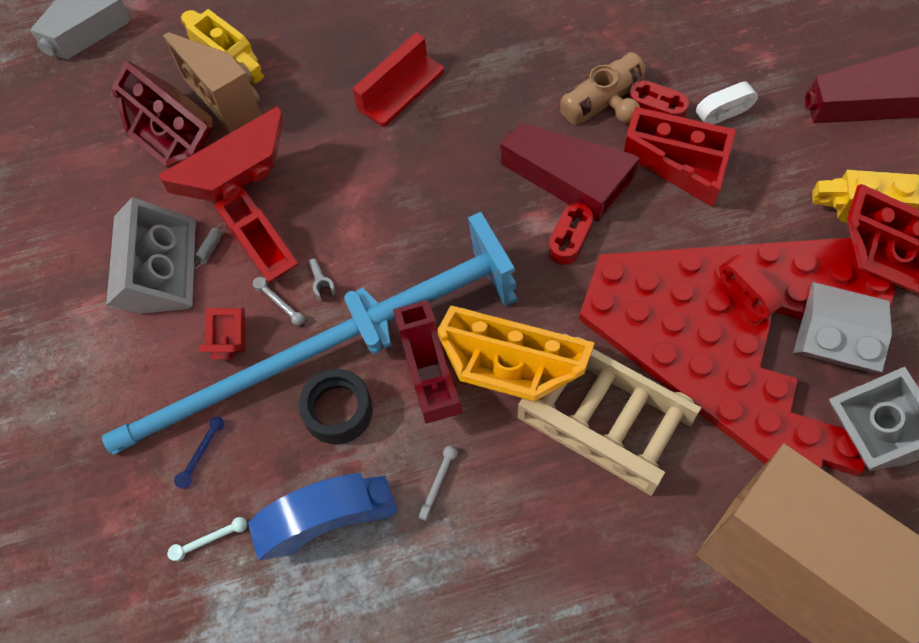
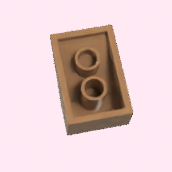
M168 32L163 35L184 81L229 133L261 116L257 104L260 101V97L249 82L253 78L243 62L238 64L227 52Z

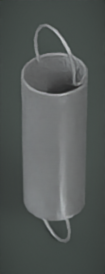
M217 228L211 229L195 255L198 259L197 261L201 262V264L208 262L223 238L224 232Z

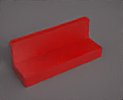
M417 32L413 34L352 88L357 110L382 127H386L444 73V66L427 56L426 41L423 36Z

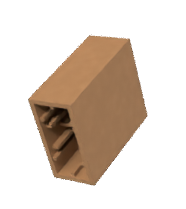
M783 443L740 491L700 547L696 556L811 643H919V535Z

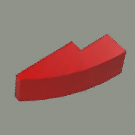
M243 187L236 196L230 199L223 198L214 204L221 220L226 224L228 230L268 283L298 266V262L261 209L256 207Z

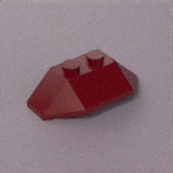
M125 60L111 88L114 97L118 101V110L126 134L167 168H171L197 153L212 128V117L173 85Z

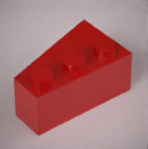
M635 107L626 135L624 152L640 157L639 165L713 207L721 189L736 130Z

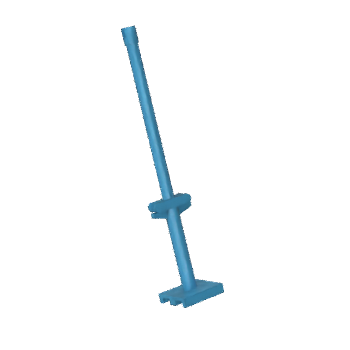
M479 212L468 217L473 252L476 257L380 303L363 287L356 290V292L350 291L346 293L344 299L353 318L131 424L127 423L102 435L104 446L109 453L112 452V455L137 444L139 440L359 334L362 335L369 351L377 354L382 351L383 346L384 348L391 346L388 322L395 320L393 309L428 300L430 303L486 275L506 307L517 301V297L513 292L516 289V281L511 273L515 272V268L483 214Z

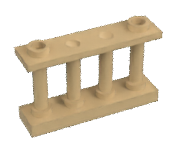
M595 349L592 351L586 370L598 377L574 415L567 416L556 410L554 405L567 384L536 401L522 398L518 404V419L650 496L653 495L665 474V471L658 468L657 461L679 422L691 427L701 407L694 404V401L689 396L681 392H672ZM613 384L630 393L631 397L609 434L602 436L589 429L587 423L610 385ZM646 402L666 414L644 453L635 455L623 448L622 441Z

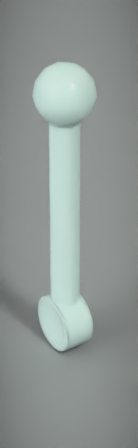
M236 517L232 524L184 546L172 545L168 549V557L172 561L179 562L184 559L186 553L234 531H245L247 521L243 517Z

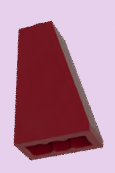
M919 46L816 76L811 89L805 95V108L810 110L813 123L919 118Z
M520 123L513 132H508L500 144L501 164L569 205L580 203L588 206L593 213V219L597 222L603 218L634 180L640 157L631 153Z

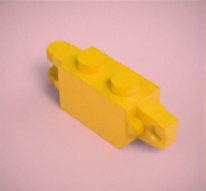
M209 9L202 14L194 10H189L182 14L181 21L187 30L190 40L227 52L238 64L243 62L252 75L253 80L250 82L254 85L264 78V75L261 73V67L257 63V57L253 54L251 45L243 34Z
M847 170L842 178L818 181L812 191L813 204L834 207V209H837V218L843 223H847V216L856 187L860 184L919 209V175Z

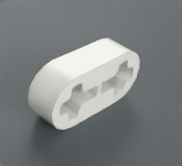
M741 82L704 98L698 104L696 113L704 123L714 125L747 111L755 104L758 95L748 82Z

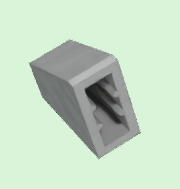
M55 0L30 31L42 52L49 56L55 55L68 60L128 24L131 18L122 0Z

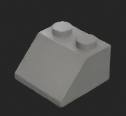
M813 282L793 353L866 373L882 372L892 337L890 301Z
M906 367L829 399V403L869 471L904 466L919 460V388Z

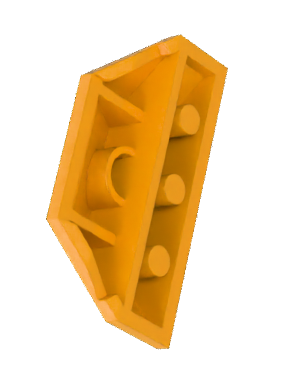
M450 306L438 328L440 341L460 381L531 401H536L585 374L595 344L591 341L455 306Z

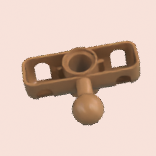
M628 52L621 59L615 60L609 65L594 67L588 79L576 86L572 92L562 96L560 101L561 114L571 124L577 126L583 124L608 106H611L615 109L616 117L620 122L630 124L634 108H640V105L634 99H622L621 97L629 93L631 86L634 84L630 70L634 69L640 75L636 82L644 81L645 64L643 59L634 52ZM587 100L588 104L591 103L592 108L587 115L583 116L580 104Z

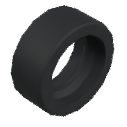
M339 368L324 370L313 376L303 386L298 399L299 414L310 434L321 442L333 445L348 443L359 437L369 426L373 414L372 400L363 380L353 372ZM331 389H349L355 394L358 402L357 411L352 418L341 425L327 426L318 421L315 416L314 406L320 396Z

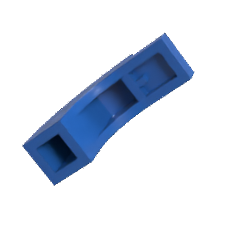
M360 472L323 480L289 493L259 511L248 522L259 561L294 555L306 543L326 532L351 524L388 519L398 511L386 477L362 478Z

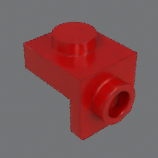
M206 308L205 344H199V352H211V359H233V352L245 351V308Z

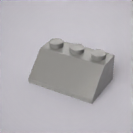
M132 197L114 216L106 305L138 314L191 308L193 304L196 219Z

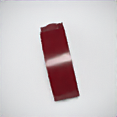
M425 300L393 309L425 423L428 424L463 414L461 402L438 336L436 320L429 301Z

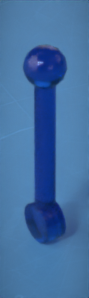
M213 417L210 420V429L186 469L175 476L174 483L180 489H186L190 486V475L215 433L224 427V421L221 417Z

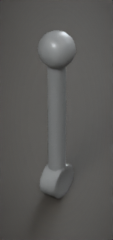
M257 277L253 280L255 290L264 292L291 317V322L295 326L304 324L305 316L300 312H295L268 287L264 277Z
M449 445L443 450V462L419 514V519L428 520L432 505L450 462L458 455V451L454 446Z

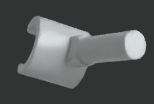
M311 259L309 265L315 277L313 291L316 298L322 301L319 291L323 287H329L333 296H335L336 290L332 280L322 274L317 259Z

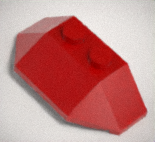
M276 106L160 173L158 176L166 191L171 194L218 202L223 198L230 199L236 196L241 191V187L251 181L258 182L267 177L271 169L274 168L283 129L281 110Z
M857 185L847 216V223L858 268L919 295V209L866 185Z

